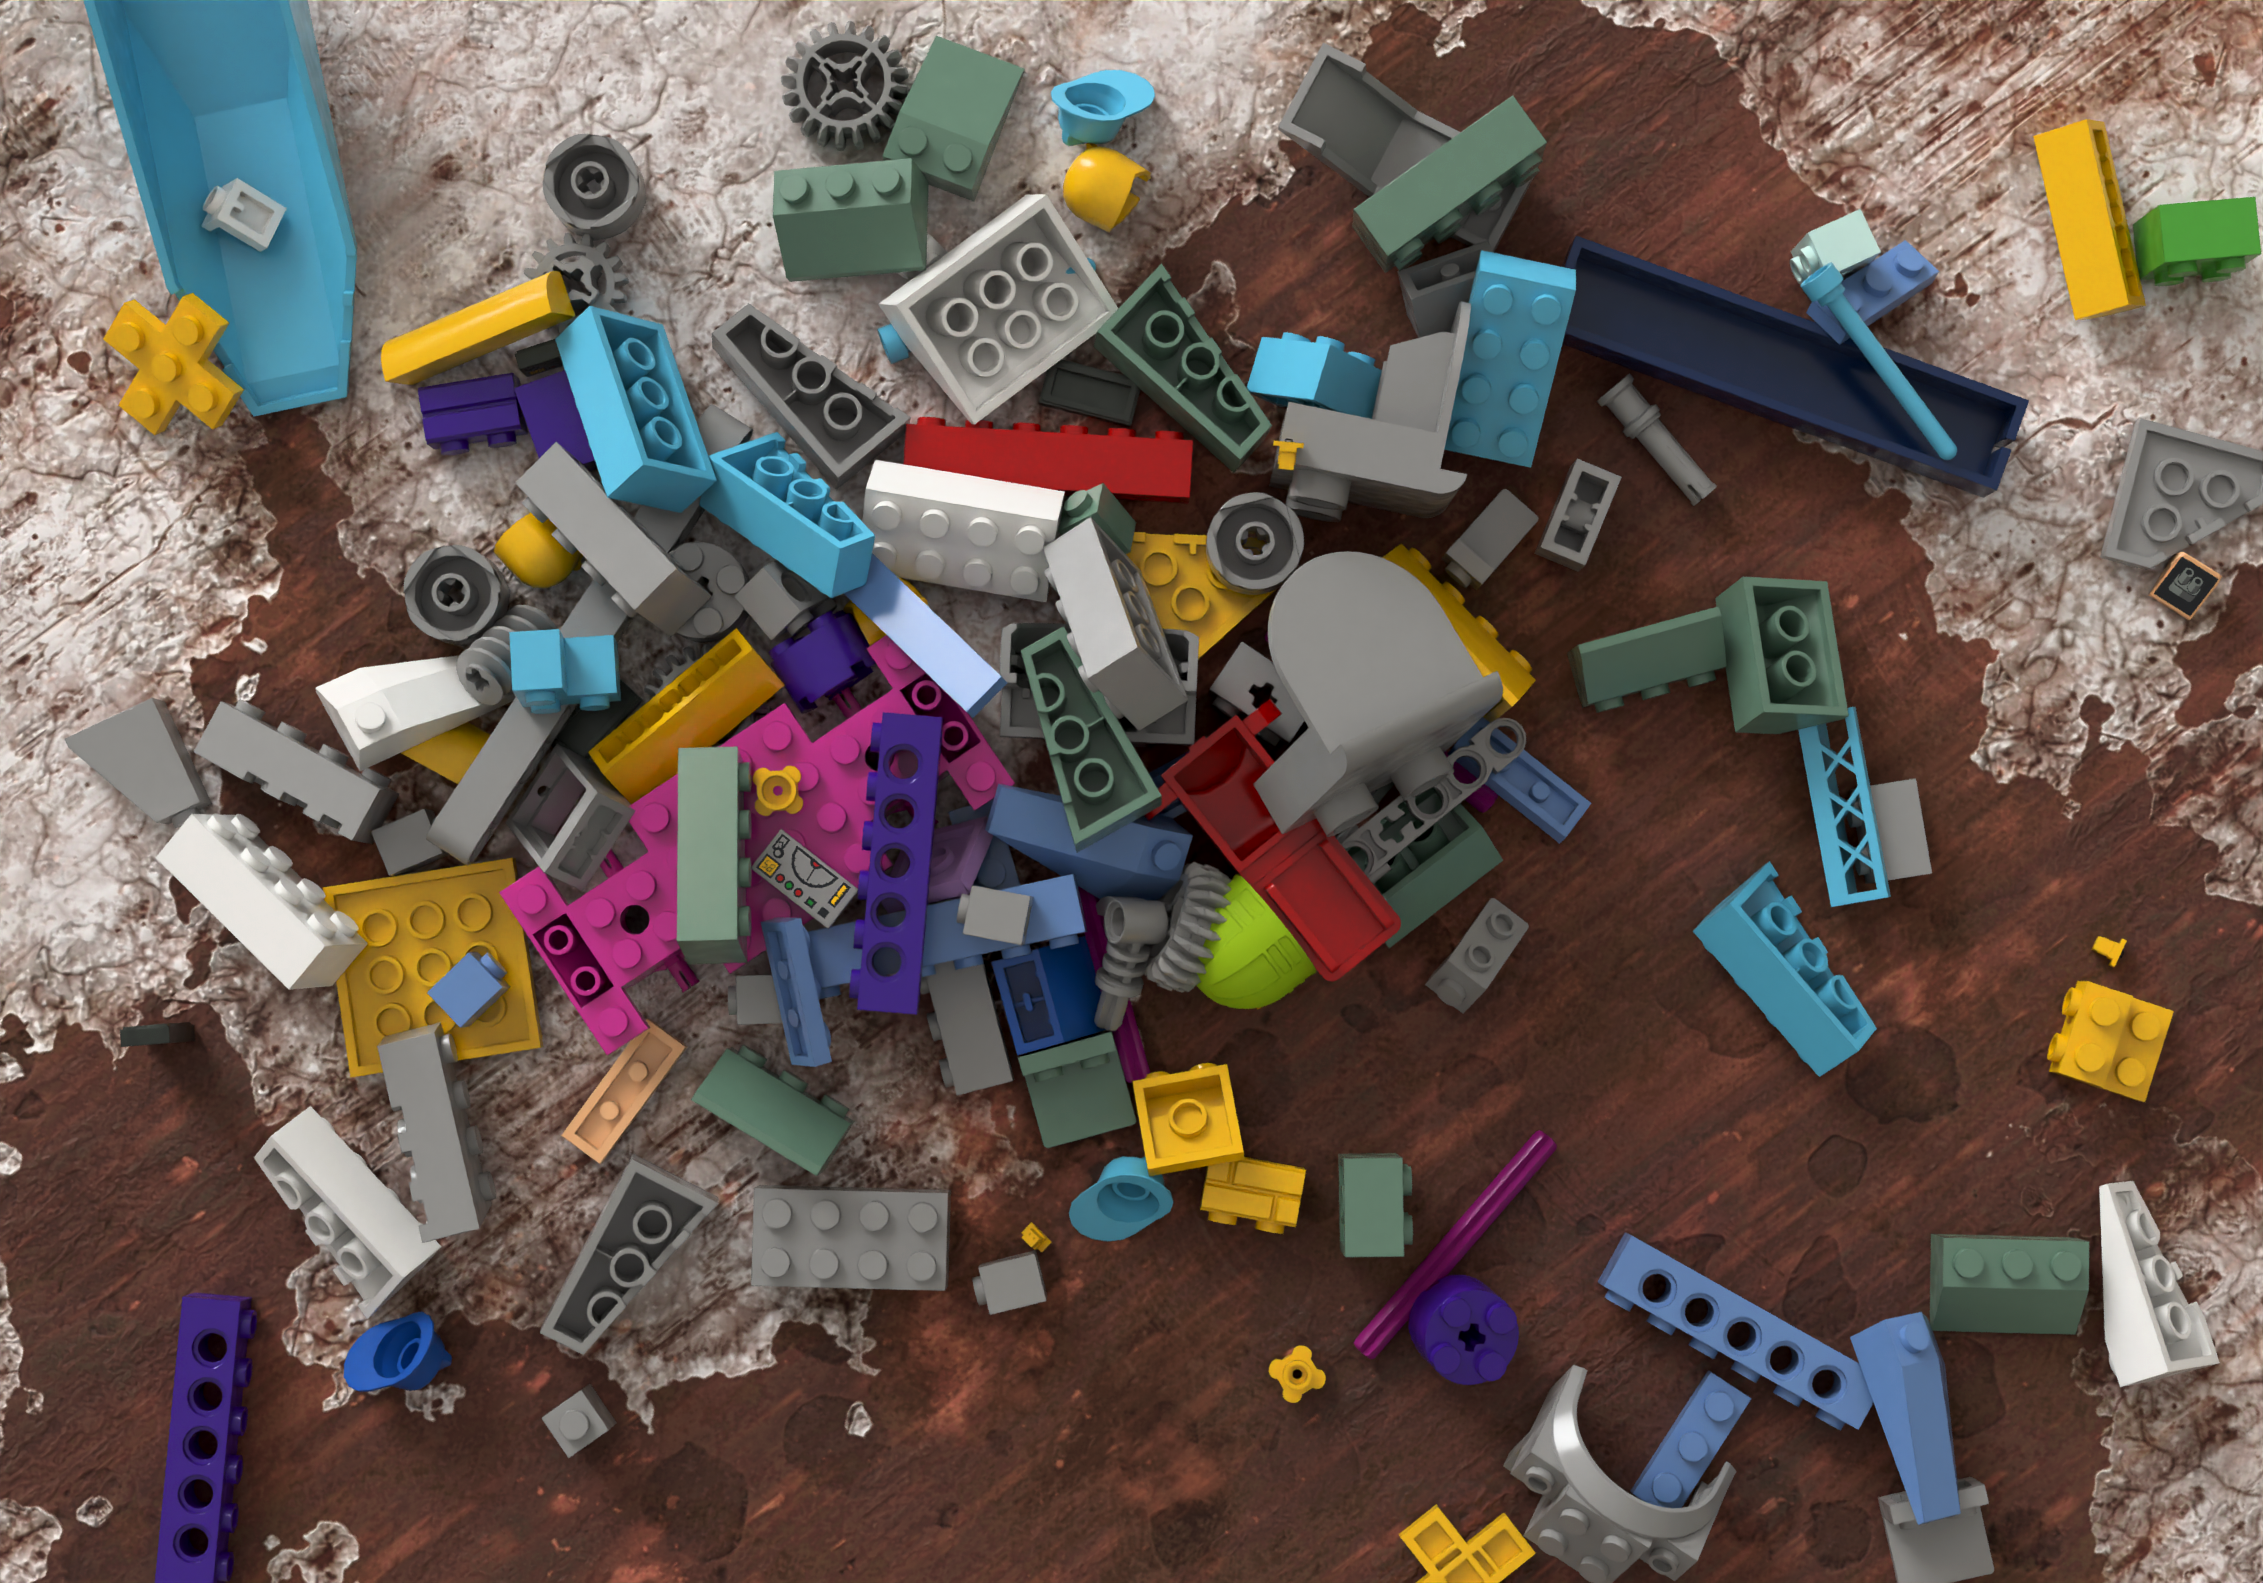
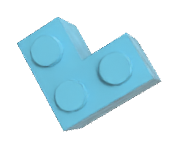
M1284 332L1282 339L1261 338L1247 389L1251 394L1276 406L1287 407L1288 402L1372 419L1382 370L1374 367L1375 359L1357 352H1344L1345 344L1338 340L1318 336L1316 343L1303 336Z
M559 629L509 632L512 691L523 707H531V713H557L561 711L560 705L580 704V709L585 711L605 710L610 708L609 702L621 701L618 643L614 635L564 638Z

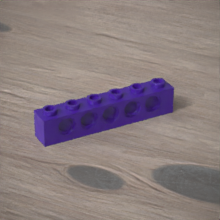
M883 712L882 723L873 722L870 751L879 752L878 772L868 773L866 801L875 802L873 821H864L862 850L871 851L869 871L860 870L858 899L867 901L865 920L856 919L853 945L854 949H862L861 969L852 968L849 989V998L858 999L857 1010L915 1015L919 1013L944 722L942 717ZM900 751H911L918 759L916 773L907 779L897 778L892 773L890 767L893 756ZM899 799L907 800L914 809L912 822L904 828L893 827L886 817L888 806L893 801ZM894 848H899L906 852L910 860L908 871L898 878L886 874L882 867L883 856L887 851ZM887 898H896L905 907V918L898 926H887L878 917V907ZM890 947L899 953L901 967L896 974L886 976L876 970L874 956L880 948Z
M192 1293L182 1297L155 1583H225V1581H230L234 1554L233 1552H228L229 1533H234L239 1514L238 1504L232 1503L234 1484H239L243 1472V1456L237 1455L238 1437L244 1435L248 1420V1409L242 1406L243 1387L249 1386L252 1376V1359L246 1358L248 1339H253L257 1326L256 1310H251L252 1297ZM212 1333L221 1335L227 1343V1352L223 1358L215 1357L209 1351L208 1340ZM207 1382H213L220 1387L222 1401L219 1406L210 1405L205 1400L203 1390ZM202 1430L211 1432L217 1439L218 1448L214 1455L205 1453L199 1445V1435ZM197 1479L205 1480L211 1485L213 1498L210 1503L202 1502L196 1497L194 1485ZM192 1528L201 1529L207 1535L208 1548L206 1551H199L190 1543L189 1535Z

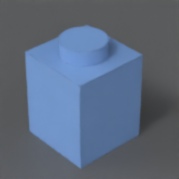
M469 952L427 994L460 1028L470 1027L511 986L503 979L507 971L491 954L487 952L482 957L478 952Z

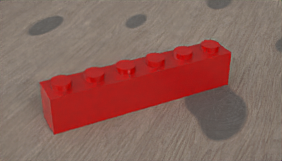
M919 417L917 424H906L903 463L905 465L1064 491V497H1070L1079 490L1087 491L1104 483L1117 500L1189 504L1193 440H1184V433L1156 431L1155 438L1136 437V430L1110 428L1107 435L1088 434V427L1076 425L1060 426V433L1041 432V425L1023 422L1013 423L1012 430L993 429L994 423L986 420H980L975 425L966 420L965 427L946 426L945 419L936 417Z

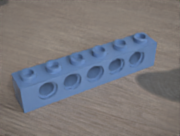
M1626 1232L1624 1233L1598 1280L1599 1284L1608 1289L1604 1298L1629 1312L1634 1304L1650 1312L1647 1322L1670 1335L1674 1333L1677 1327L1693 1336L1689 1346L1712 1359H1715L1718 1351L1735 1360L1731 1367L1732 1370L1757 1383L1761 1375L1777 1384L1773 1393L1797 1407L1800 1406L1803 1399L1819 1407L1815 1417L1841 1431L1845 1423L1859 1430L1873 1405V1400L1858 1362ZM1661 1274L1666 1282L1665 1292L1657 1299H1646L1643 1294L1644 1281L1650 1275ZM1695 1298H1704L1708 1306L1706 1317L1698 1323H1689L1685 1316L1687 1304ZM1737 1322H1746L1750 1329L1748 1341L1742 1346L1732 1347L1727 1338L1730 1327ZM1779 1346H1788L1792 1353V1360L1789 1366L1783 1370H1773L1770 1365L1771 1353ZM1830 1370L1834 1376L1832 1388L1827 1393L1816 1394L1812 1387L1814 1376L1819 1371Z

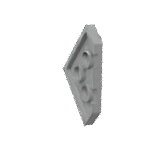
M2142 418L2136 420L2100 558L2148 570L2247 512L2263 504V451Z

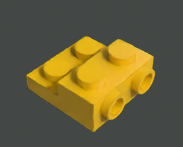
M2077 981L2076 987H2071L2068 990L2063 1001L2062 1014L2066 1015L2061 1034L2056 1033L2053 1036L2048 1048L2047 1059L2052 1061L2049 1072L2139 1102H2145L2174 1011L2089 981Z
M1202 1063L1192 1067L1189 1071L1174 1074L1162 1071L1147 1074L1145 1079L1132 1081L1149 1176L1245 1159L1227 1064L1217 1066L1213 1063Z

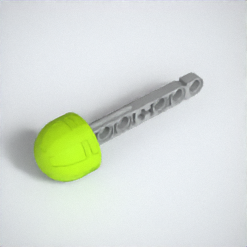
M1498 718L1474 735L1468 741L1471 744L1470 746L1458 748L1447 757L1452 767L1454 762L1461 757L1472 758L1477 762L1480 773L1478 779L1471 784L1460 783L1452 773L1448 778L1434 786L1433 788L1439 791L1442 796V806L1438 812L1434 814L1422 813L1415 804V797L1403 800L1400 795L1363 826L1358 828L1357 825H1354L1339 833L1336 839L1344 849L1357 847L1365 852L1368 863L1363 872L1374 884L1391 870L1387 863L1391 858L1486 783L1491 771L1496 775L1521 754L1526 744V733L1522 725L1510 718ZM1498 727L1509 728L1516 735V747L1508 754L1496 752L1490 744L1491 733ZM1405 802L1411 816L1421 822L1422 826L1415 829L1413 822L1410 821L1399 831L1402 838L1399 843H1396L1392 838L1384 842L1379 836L1384 829L1380 821L1386 818L1390 823H1393L1399 819L1405 812L1399 809L1398 805ZM1236 874L1232 881L1227 884L1231 890L1227 894L1222 895L1231 904L1224 908H1215V912L1221 914L1227 921L1221 924L1212 923L1210 930L1216 932L1221 940L1210 941L1206 939L1203 945L1210 949L1214 958L1198 957L1204 964L1207 973H1197L1201 981L1197 987L1206 996L1221 1005L1236 1009H1254L1270 1005L1291 993L1296 986L1302 984L1306 978L1316 973V969L1304 950L1272 909L1242 876Z

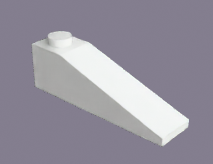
M460 655L358 668L316 687L317 695L359 771L508 704L516 696L511 691L509 694L503 695L500 703L493 706L484 705L475 700L465 690L459 680L456 665Z
M2134 1181L2109 1183L2099 1186L2105 1342L2109 1351V1364L2113 1373L2117 1376L2120 1387L2146 1383L2219 1364L2220 1362L2205 1317L2198 1303L2188 1304L2177 1280L2183 1275L2176 1261L2169 1263L2161 1253L2157 1245L2160 1240V1231Z

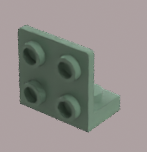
M1112 1031L1018 1057L1022 1075L1026 1079L1044 1147H1055L1136 1123L1135 1113Z

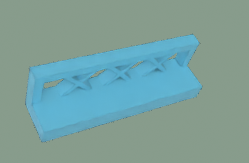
M1856 707L1848 708L1849 716L1845 718L1849 739L1839 753L1830 748L1826 723L1798 729L1831 907L1891 897ZM1850 749L1852 753L1853 764L1845 759V756L1847 755ZM1840 764L1856 774L1858 786L1848 801L1839 796L1835 771ZM1859 796L1862 811L1853 806ZM1849 811L1865 823L1866 835L1857 848L1851 846L1847 839L1844 818ZM1868 844L1871 859L1862 853ZM1857 859L1873 869L1876 890L1857 893L1853 865Z

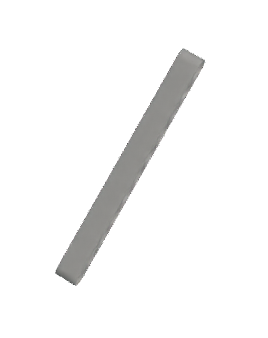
M713 404L708 406L697 421L708 455L749 442L753 434L752 428ZM699 496L682 513L642 505L634 518L649 532L647 537H652L669 553L684 543L705 509L699 505L701 497ZM593 579L560 631L564 638L614 635L618 643L634 617H629L612 600L611 597L617 591L608 581L601 586ZM515 697L434 820L427 833L426 840L465 865H470L490 839L577 704L560 705L561 711L557 713L534 714L531 713V707H523L517 697Z

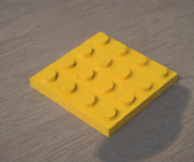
M516 858L323 887L326 895L324 901L335 911H341L353 919L359 927L357 933L368 943L336 981L350 1078L383 1073L377 1046L385 1036L439 1022L442 1024L444 1035L451 1034L454 1039L458 1061L544 1047L527 934L499 893L519 879ZM478 952L483 957L488 952L507 971L503 979L511 987L470 1027L460 1028L427 992L467 953Z

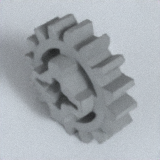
M565 233L564 245L558 246L551 238L548 239L546 242L549 253L543 255L534 251L532 254L539 264L537 269L525 268L524 274L531 280L551 271H559L561 275L566 276L570 280L581 281L591 296H587L583 292L579 293L576 290L571 291L563 279L573 310L593 306L616 312L613 308L615 302L627 303V296L619 291L618 287L628 284V277L622 273H615L623 265L618 255L606 259L611 248L603 241L594 249L593 238L589 234H584L580 244L576 243L570 233ZM571 256H581L576 262H560ZM602 269L605 272L607 282L605 295L599 292L597 281L602 275ZM578 316L566 320L562 323H559V334H561Z

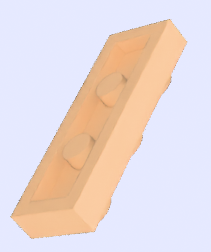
M650 1018L646 1019L650 1028L629 1042L561 1135L599 1164L604 1162L688 1047Z

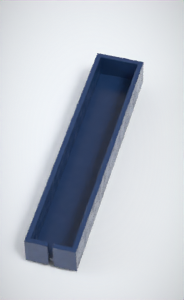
M1575 236L1570 244L1562 267L1576 270V292L1563 345L1984 498L1997 491L2011 453V449L2005 448V446L2015 441L2029 400L1884 348L1957 447L1956 456L1951 460H1943L1851 338L1839 345L1821 326L1813 321L1579 236ZM1993 447L1999 448L1992 453Z

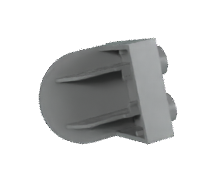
M1460 301L1450 333L1443 331L1390 345L1387 361L1383 362L1372 419L1288 402L1279 441L1285 442L1286 438L1293 439L1295 443H1304V447L1297 448L1294 470L1278 469L1279 446H1277L1269 486L1288 490L1285 504L1297 516L1327 522H1340L1342 512L1347 508V503L1419 518H1432L1441 514L1448 507L1467 477V474L1440 468L1465 351L1471 303Z
M1334 552L1316 557L1295 570L1284 582L1273 601L1268 620V642L1275 669L1309 728L1253 785L1282 834L1317 818L1327 837L1337 835L1363 821L1379 808L1370 792L1393 782L1403 800H1409L1448 778L1454 772V769L1444 752L1501 700L1503 686L1498 671H1495L1485 677L1482 676L1436 598L1425 585L1407 570L1384 558L1362 552Z

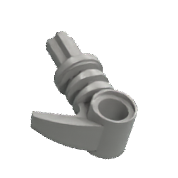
M1106 896L1096 903L1097 915L1104 916V929L1108 939L1107 953L1104 954L1102 960L1103 967L1097 970L1095 976V984L1102 990L1094 1018L1097 1027L1104 1028L1107 1031H1116L1122 1025L1129 998L1141 994L1144 984L1141 976L1144 975L1145 961L1148 960L1150 948L1147 944H1160L1167 933L1168 916L1166 908L1161 901L1145 900L1139 897Z

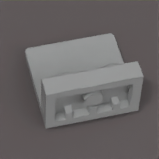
M1973 1477L1958 1479L1961 1514L1921 1525L1917 1524L1906 1491L1878 1497L1897 1583H1952L1994 1572L1980 1508L1982 1505L1989 1504L1985 1484Z

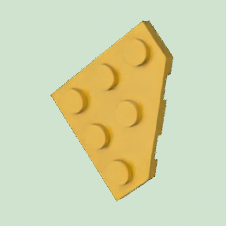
M1134 532L1131 552L1126 555L1141 570L1161 627L1164 629L1186 630L1198 636V660L1276 591L1260 595H1247L1228 589L1218 580L1209 566L1206 555L1207 535H1165ZM1248 537L1247 542L1242 547L1243 549H1251L1253 555H1260L1262 546L1266 543L1263 540Z

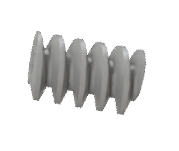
M529 605L511 607L505 616L499 618L493 627L487 629L481 638L475 640L470 648L463 651L458 657L456 670L465 690L475 700L484 705L493 706L500 703L503 695L509 694L512 691L509 632L557 629L556 625L546 614L537 608Z

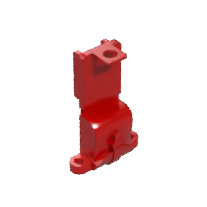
M1269 699L1243 721L1236 714L1207 738L1203 736L1188 748L1189 753L1160 775L1164 781V784L1158 788L1162 795V805L1145 814L1144 817L1148 821L1151 820L1174 800L1178 799L1232 868L1252 886L1281 920L1322 978L1327 981H1337L1395 935L1401 927V920L1336 837H1327L1317 818L1285 834H1282L1253 785L1274 763V760L1254 737L1282 714L1273 701Z

